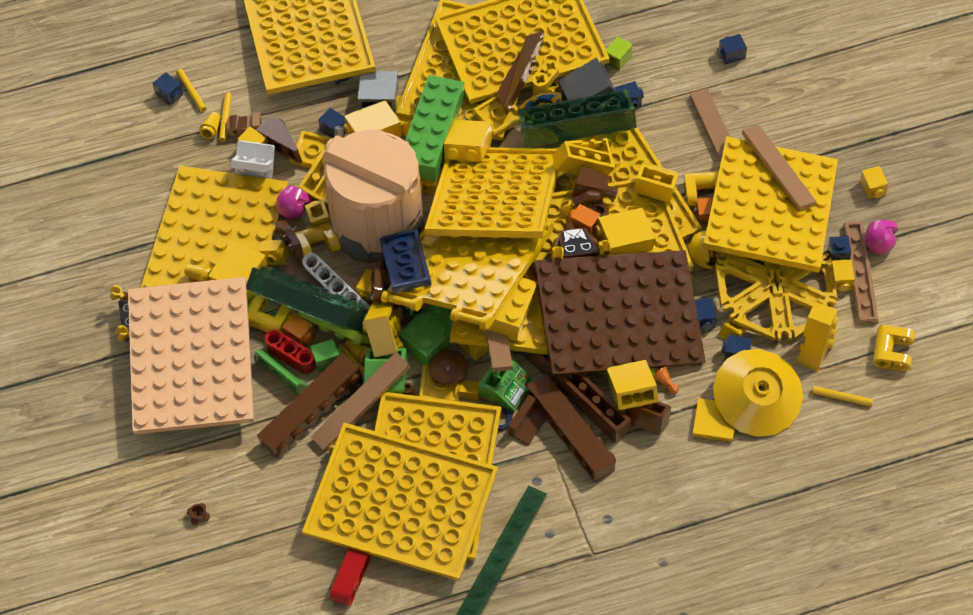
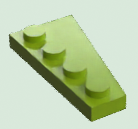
M300 309L298 312V316L313 326L315 324L320 325L319 329L330 332L332 330L335 332V336L343 339L348 337L351 339L350 342L361 346L362 343L371 344L367 333L362 330L351 328L349 325L333 321L331 318L310 310Z

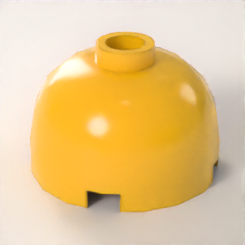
M707 230L701 231L694 235L691 243L687 245V251L696 266L704 269H715V259H720V252L703 248Z

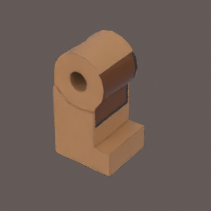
M253 112L252 116H229L227 118V134L232 137H240L249 127L256 130L262 124L260 112Z

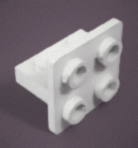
M239 140L237 142L236 156L231 160V167L235 168V174L272 179L275 146Z

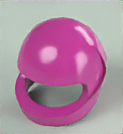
M289 185L277 196L276 207L283 217L295 219L304 214L303 204L311 203L313 198L303 190Z
M890 220L871 222L865 233V243L868 249L876 254L890 252L897 242V238L894 236L899 230L897 223Z

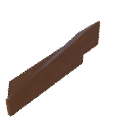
M543 31L526 36L522 51L518 53L497 92V99L504 109V114L507 116L536 64V57L544 44Z

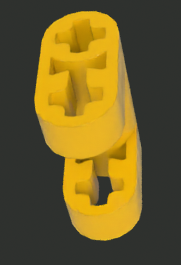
M555 60L545 61L533 75L532 95L542 92L559 91V80L556 79L559 74L558 62Z
M719 171L684 174V188L688 207L697 206L696 190L713 189L715 193Z
M329 221L295 232L301 242L304 257L312 253L310 245L325 241L331 253L341 249L338 237Z
M258 292L248 308L249 326L264 332L277 330L283 333L282 326L294 314L295 306L284 302L275 317L263 313L268 305L269 296Z
M889 325L879 326L877 328L873 364L876 367L890 370H910L912 358L907 354L893 352V345L910 346L914 344L915 332L908 328Z

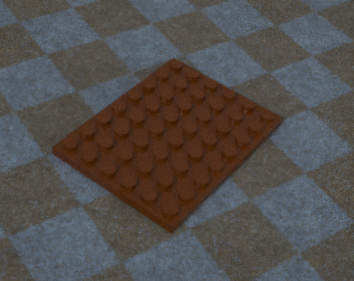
M686 250L545 259L533 262L551 376L607 372V369L610 367L646 360L649 369L663 368L665 366L701 365L706 362Z

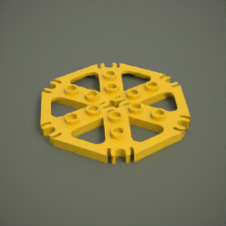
M720 252L719 256L725 260L717 259L715 264L720 308L724 306L723 313L727 310L732 311L733 313L728 318L733 320L732 323L772 341L776 339L780 342L782 334L787 336L788 341L791 340L792 334L793 340L804 334L806 323L799 327L793 325L789 300L812 309L815 301L824 305L835 306L838 299L836 286L834 285L831 258L827 260L828 253L822 255L820 270L824 273L826 292L799 282L800 279L813 271L762 261L763 265L745 257ZM731 274L753 285L731 298L726 292L725 276ZM774 277L777 282H780L778 288L775 286V283H772ZM768 300L772 324L770 328H763L746 319L747 313Z

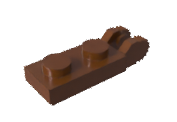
M286 220L276 222V227L280 231L278 233L279 238L287 246L290 255H294L297 261L303 260L304 254L301 242Z

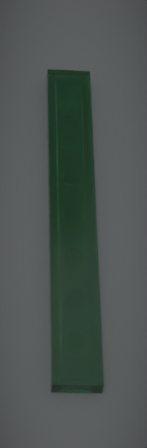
M528 485L456 615H482L544 503L547 493Z

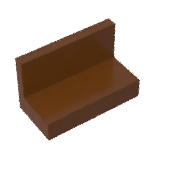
M529 395L508 425V435L528 446L546 421V418L536 407V398Z

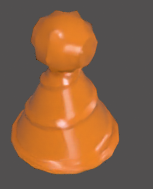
M665 366L660 370L658 368L655 369L654 380L664 386H668L669 393L676 394L679 391V387L676 384H672L667 367Z

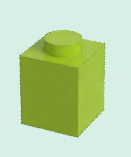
M617 36L606 49L610 58V63L607 64L620 70L632 57V44Z

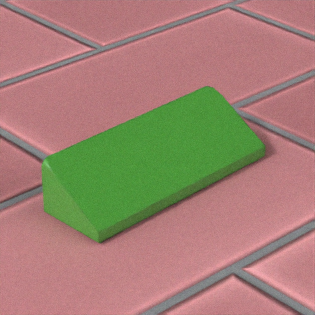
M258 349L255 351L257 362L297 395L308 386L307 383L269 352Z

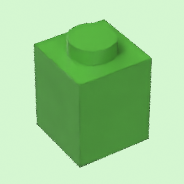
M333 339L310 346L318 372L325 370L342 354L340 346H335Z

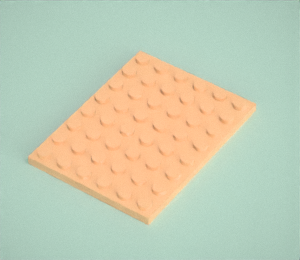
M239 277L128 289L132 427L134 435L254 422L246 278Z

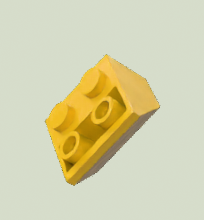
M642 162L633 192L670 203L680 173Z

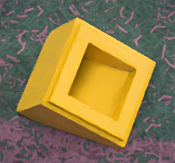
M728 320L723 324L719 336L725 340L728 339V335L742 337L747 329L732 323L733 320Z
M463 380L459 388V399L479 401L480 382Z

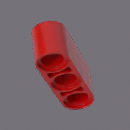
M271 330L266 333V347L271 355L302 374H310L315 370L314 355L309 349L277 330Z
M351 548L348 549L330 591L329 600L351 606L369 565L371 555Z

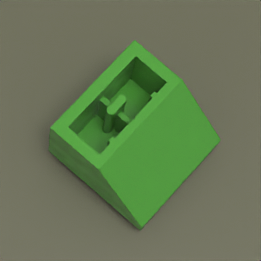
M366 348L364 383L393 354L374 357L372 348ZM398 348L397 353L407 362L406 348ZM407 371L386 392L404 393Z

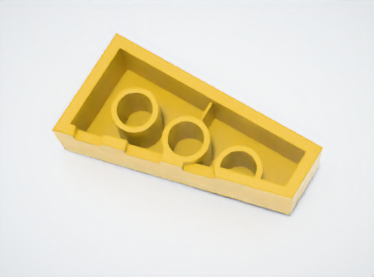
M373 301L363 321V329L365 333H368L374 357L398 352L396 343H399L400 338L399 335H396L401 331L404 306L392 302L387 304Z

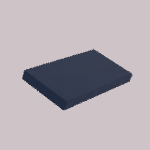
M417 229L379 238L393 294L432 285Z

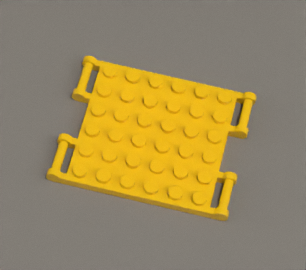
M547 221L543 238L512 239L510 237L473 238L469 236L434 237L425 235L421 244L432 285L421 286L393 294L390 285L388 290L382 293L381 301L387 304L392 302L407 306L415 311H419L424 303L451 309L450 319L453 321L461 320L480 325L484 329H489L551 235L554 224Z

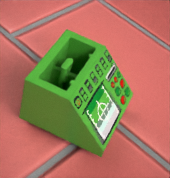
M513 360V368L508 371L492 372L490 365L479 383V396L515 412L526 394L527 384L532 382L533 379Z

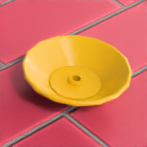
M761 349L738 352L727 358L716 373L713 385L717 409L724 420L741 433L755 437L773 436L789 428L800 414L803 401L801 381L792 366L775 353ZM758 386H762L764 391H760Z

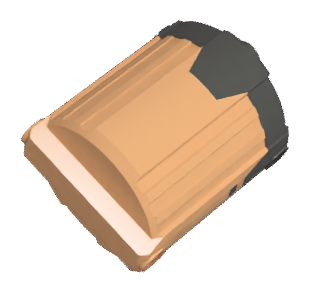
M379 129L354 132L344 138L336 135L333 139H330L324 149L323 167L330 222L333 231L338 237L341 250L353 260L364 262L379 261L384 258L379 238L417 229L420 235L424 226L419 164L416 153L411 148L409 142H405L403 139Z

